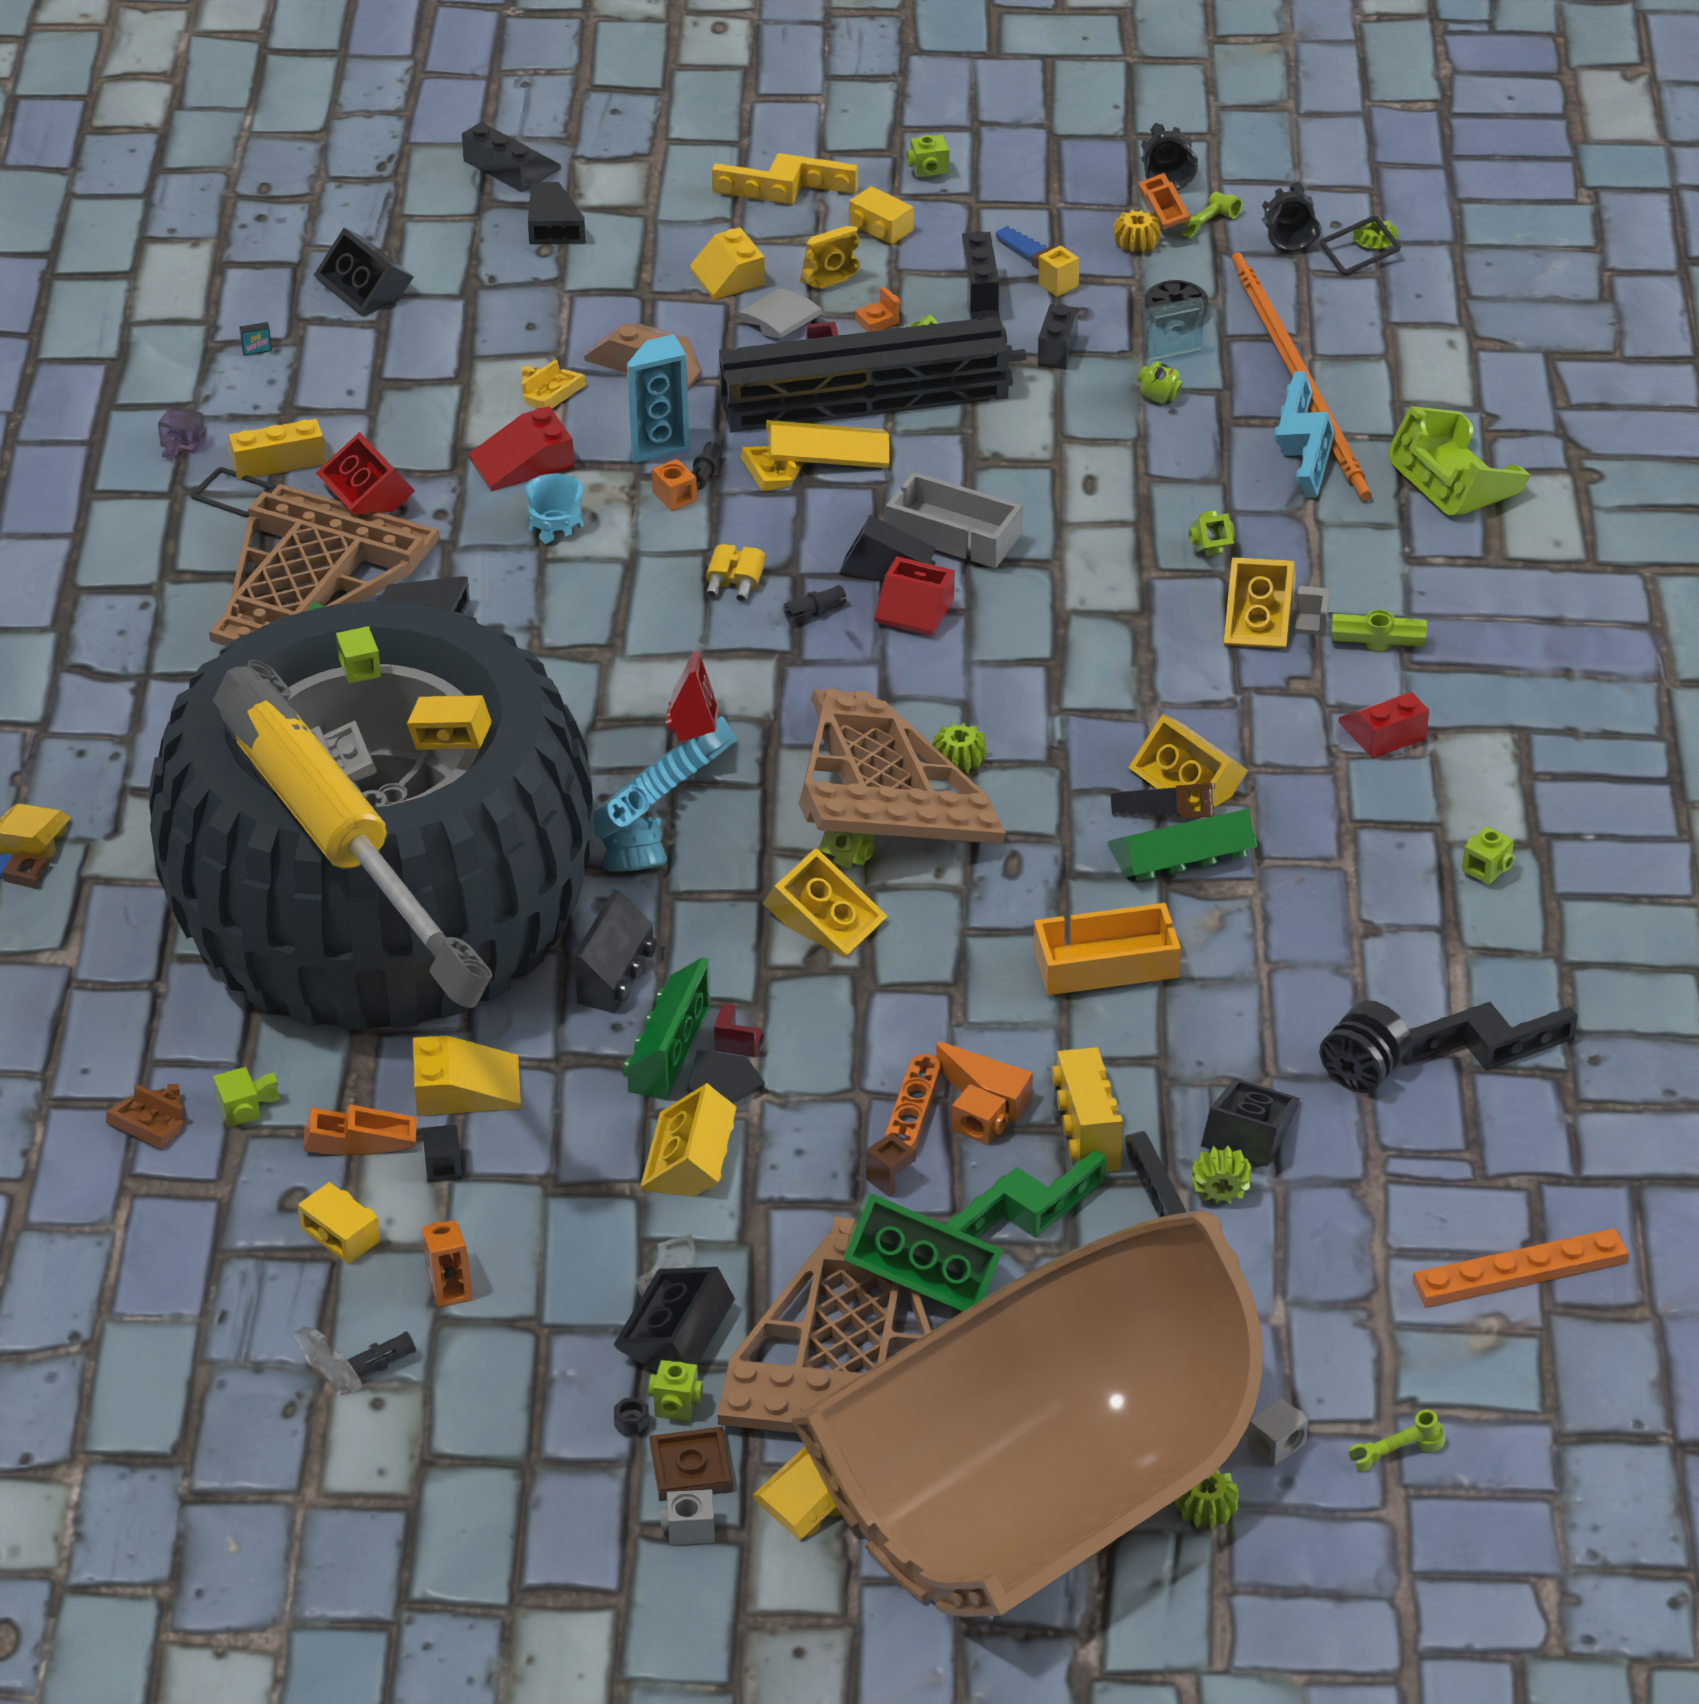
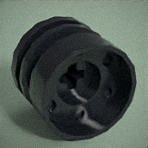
M1364 1000L1355 1003L1339 1024L1324 1038L1320 1044L1319 1055L1324 1068L1341 1086L1354 1092L1368 1093L1376 1090L1392 1069L1405 1057L1411 1049L1412 1038L1405 1022L1390 1007L1377 1001Z

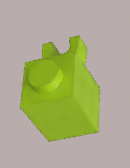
M247 1067L213 1075L216 1101L227 1128L261 1119L259 1102L280 1100L276 1088L278 1081L274 1072L263 1075L253 1082Z

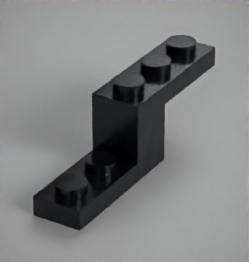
M974 231L972 233H962V247L967 270L970 320H984L987 317L997 316L999 325L1002 328L999 314V278L991 232Z
M1487 1002L1409 1029L1412 1038L1411 1049L1401 1061L1407 1066L1465 1045L1482 1067L1488 1071L1574 1040L1578 1015L1570 1006L1511 1027L1491 1002Z

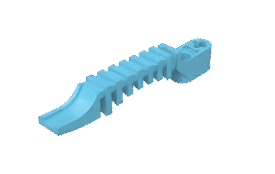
M720 716L718 718L715 732L682 742L593 810L595 836L605 838L632 823L644 814L649 806L655 803L662 795L738 739L724 717Z

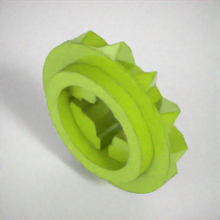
M1389 220L1382 221L1397 240V227L1392 225ZM1375 221L1354 230L1352 233L1354 241L1366 248L1382 249L1393 245Z

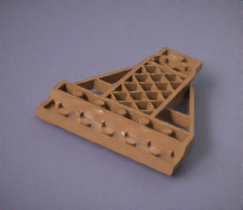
M279 484L272 493L263 491L248 508L249 518L231 598L227 602L224 615L209 631L210 641L227 646L238 637L257 631L260 627L277 619L306 612L314 601L324 606L337 590L342 589L350 592L326 606L364 602L383 591L387 585L395 584L411 575L439 541V529L383 513L353 514L342 501ZM258 530L283 537L270 553L252 548L254 535ZM321 551V554L306 557L308 554ZM299 556H300V559H296V560H291V561H289L290 558H295V557H299ZM364 561L391 568L368 582L349 576ZM248 563L258 564L259 566L244 582ZM327 564V567L312 570L313 567ZM306 569L305 572H301V573H297V574L291 575V572H296V571H300V570ZM285 574L284 577L273 579L275 576ZM310 582H312L311 585H307V586H303V587H298V588H297V585H301V584H305V583H310ZM288 587L291 588L290 590H286V591H282V592H277V593H276V590H280V589H284V588H288ZM270 593L269 595L258 597L259 594ZM294 600L297 601L296 603H292V604H288V605H284V606L281 605L282 603H286V602H290V601H294Z
M833 688L826 690L814 689L811 701L819 718L798 803L806 822L815 823L817 829L822 831L1003 844L1006 832L988 795L886 701H881L875 698L873 694L865 691L844 692ZM821 738H823L830 755L818 754ZM915 751L928 763L919 761ZM813 772H838L843 784H832L827 781L814 782L812 780ZM928 780L948 781L961 794L951 791L937 792L932 789Z
M834 1216L831 1233H828L729 1359L717 1414L718 1425L798 1433L791 1419L864 1374L853 1371L860 1367L869 1371L876 1366L872 1360L878 1358V1365L890 1357L891 1350L904 1349L931 1332L919 1293L906 1288L921 1335L894 1332L902 1286L843 1261L855 1218ZM813 1276L804 1320L801 1322L778 1320ZM842 1282L848 1289L837 1295L831 1288ZM878 1286L884 1293L872 1298L867 1291ZM822 1294L827 1299V1301L819 1305L820 1297ZM857 1297L863 1304L852 1310L846 1303ZM886 1304H888L887 1312L882 1308ZM837 1309L843 1316L831 1321L826 1314ZM873 1313L878 1320L867 1325L861 1318ZM817 1321L822 1328L814 1331L815 1322ZM852 1324L858 1331L847 1337L841 1330ZM883 1330V1335H882V1339H881V1338L877 1335V1333H879V1332H881V1331ZM766 1335L800 1340L796 1362L793 1365L746 1360ZM832 1336L838 1343L826 1349L820 1342ZM868 1340L873 1347L862 1352L856 1345ZM811 1347L817 1355L808 1359ZM847 1351L853 1358L841 1364L835 1357ZM827 1363L832 1370L819 1369L817 1367Z

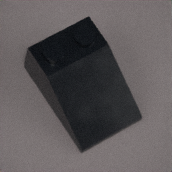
M1234 1078L1210 1107L1201 1147L1210 1149L1211 1152L1213 1146L1217 1150H1224L1229 1146L1232 1152L1241 1150L1244 1158L1248 1159L1252 1167H1268L1279 1150L1299 1105L1300 1098Z

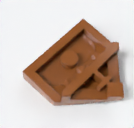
M167 1084V1089L162 1088L161 1090H149L141 1085H134V1096L127 1097L109 1109L106 1114V1123L162 1149L183 1131V1105H181L179 1096V1084Z

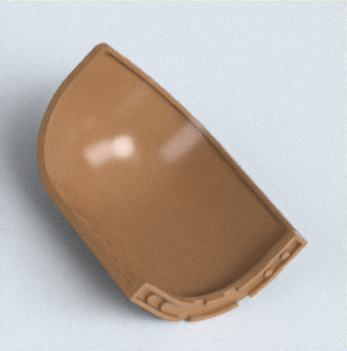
M1205 1210L1164 1216L1102 1237L1025 1274L844 1385L791 1420L842 1516L851 1529L856 1525L869 1540L865 1548L896 1582L920 1601L924 1602L929 1598L936 1602L935 1605L938 1611L952 1616H1001L1200 1484L1227 1460L1247 1429L1259 1394L1263 1347L1258 1312L1251 1290L1239 1266L1238 1256L1229 1247L1222 1233V1225L1219 1219L1214 1214L1208 1213Z

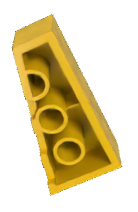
M1098 1047L1057 1051V1065L1051 1066V1078L1053 1086H1059L1060 1089L1057 1090V1105L1059 1111H1065V1115L1062 1116L1064 1135H1070L1071 1140H1068L1070 1161L1077 1162L1082 1158H1086L1094 1150H1097L1106 1156L1105 1172L1121 1170L1123 1120L1121 1115H1117L1118 1105L1116 1099L1112 1098L1111 1084L1109 1080H1106V1069Z

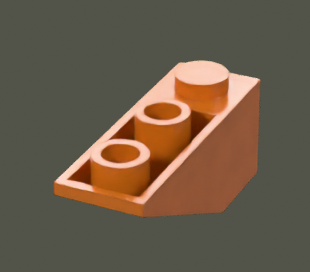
M938 1041L936 1044V1057L940 1061V1072L957 1089L963 1093L971 1084L1006 1099L1008 1122L1014 1124L1017 1122L1032 1098L1033 1072Z

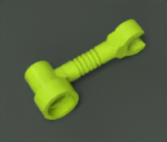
M1212 193L1209 198L1208 207L1195 216H1190L1191 220L1180 223L1186 226L1180 235L1192 238L1197 230H1199L1200 225L1216 214H1222L1235 219L1241 213L1243 207L1242 198L1232 194Z
M1429 1409L1422 1410L1415 1416L1416 1425L1376 1443H1358L1351 1446L1348 1450L1351 1460L1358 1456H1365V1458L1356 1461L1357 1472L1369 1470L1373 1463L1377 1462L1381 1456L1415 1441L1417 1447L1424 1452L1431 1453L1440 1450L1444 1446L1446 1438L1444 1428L1438 1422L1436 1413Z

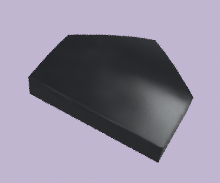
M697 1050L686 1091L692 1093L707 1083L733 1104L762 1090L765 1082L747 1057Z

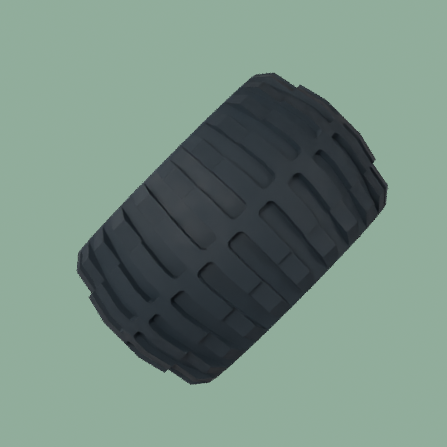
M385 601L335 604L282 617L260 627L257 631L238 637L220 650L219 657L199 667L190 679L189 689L178 694L175 699L170 721H168L161 739L159 756L154 759L149 785L150 831L157 877L165 890L166 898L187 939L193 937L202 960L213 966L218 978L230 990L245 991L250 1002L267 1012H285L290 1014L291 1019L313 1026L328 1024L338 1025L339 1028L367 1030L368 1028L391 1026V1028L417 1026V1023L434 1018L443 1019L467 1012V1007L452 1001L430 973V967L435 957L362 864L355 868L346 869L333 866L223 725L220 716L221 711L215 705L213 699L227 670L235 667H246L250 660L261 661L275 670L291 691L287 702L310 730L319 726L325 735L354 720L356 721L377 773L352 783L386 824L387 835L383 846L378 852L447 938H458L469 944L490 969L492 977L478 1002L489 1001L510 990L512 979L527 976L544 961L546 948L557 943L566 929L569 915L577 905L595 840L592 783L587 747L567 704L564 705L553 680L547 677L544 664L530 651L518 648L513 636L495 627L478 624L476 617L454 611L440 610L430 605ZM369 626L379 651L381 677L348 684L338 659L336 633ZM483 695L492 723L480 749L416 750L407 722L419 697Z

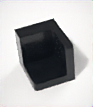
M457 1125L422 1128L427 1182L463 1179Z

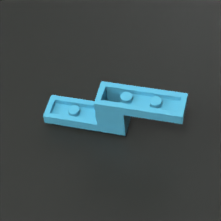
M1296 371L1293 374L1291 384L1287 385V399L1285 405L1281 406V420L1279 426L1275 428L1274 437L1276 444H1279L1283 456H1303L1301 468L1297 469V483L1299 486H1302L1306 498L1318 497L1335 431L1328 412L1307 413L1313 391L1306 371Z

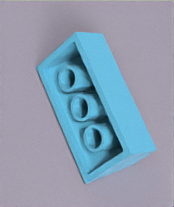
M675 334L647 340L627 363L631 456L633 463L690 450L686 353Z

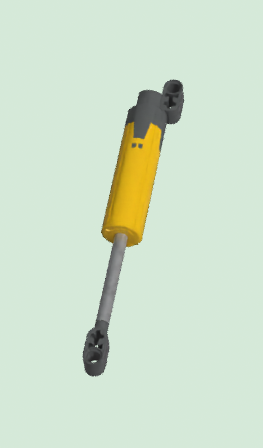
M250 660L246 667H235L227 670L213 699V702L221 711L222 723L333 866L346 869L355 868L362 864L435 957L430 967V973L452 1001L463 1007L474 1008L488 985L492 972L469 944L458 938H447L378 852L383 846L387 835L385 822L287 702L291 695L288 686L272 667L261 661Z

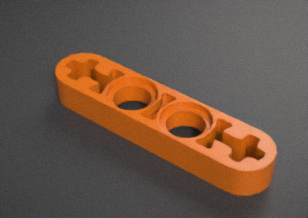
M919 1054L911 1059L885 1133V1137L891 1132L898 1138H900V1134L905 1135L904 1142L914 1150L917 1149L940 1080V1061L934 1055ZM927 1069L925 1079L920 1078V1073ZM912 1091H921L926 1095L921 1098H913L908 1094ZM904 1115H913L918 1119L913 1122H904L900 1118Z

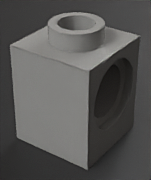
M1281 1398L1250 1420L1248 1445L1269 1463L1276 1466L1306 1444L1308 1419L1301 1410L1293 1408Z
M712 1489L667 1492L668 1507L660 1508L661 1531L669 1530V1545L715 1543Z

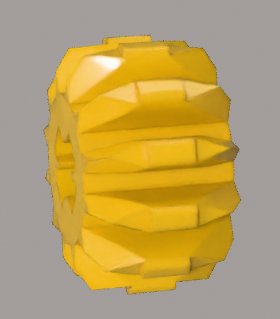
M1131 209L1130 213H1121L1114 223L1115 244L1121 246V250H1131L1132 253L1135 251L1144 253L1145 250H1154L1155 245H1158L1161 239L1159 218L1154 217L1152 212L1144 213L1143 209L1139 212Z

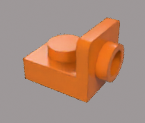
M886 287L880 288V302L855 310V320L867 332L880 331L899 324L901 302L898 296L894 295Z

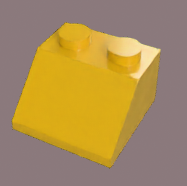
M741 227L715 234L690 264V271L713 300L765 285V257Z

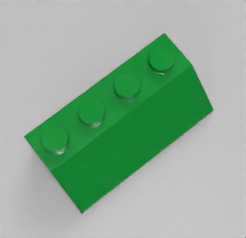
M1249 808L1108 841L1109 849L1124 876L1135 875L1137 881L1156 877L1155 870L1166 868L1168 874L1187 870L1186 863L1194 861L1198 862V867L1218 863L1216 856L1228 854L1229 860L1249 856L1247 849L1258 847Z
M702 957L670 976L665 988L661 987L659 989L656 1007L654 1011L650 1010L648 1012L644 1033L638 1034L635 1041L634 1054L632 1057H627L624 1064L623 1076L627 1077L628 1092L668 1100L710 1010L708 958Z
M869 1193L864 1196L852 1225L843 1261L963 1312L984 1299L1003 1249L873 1193Z

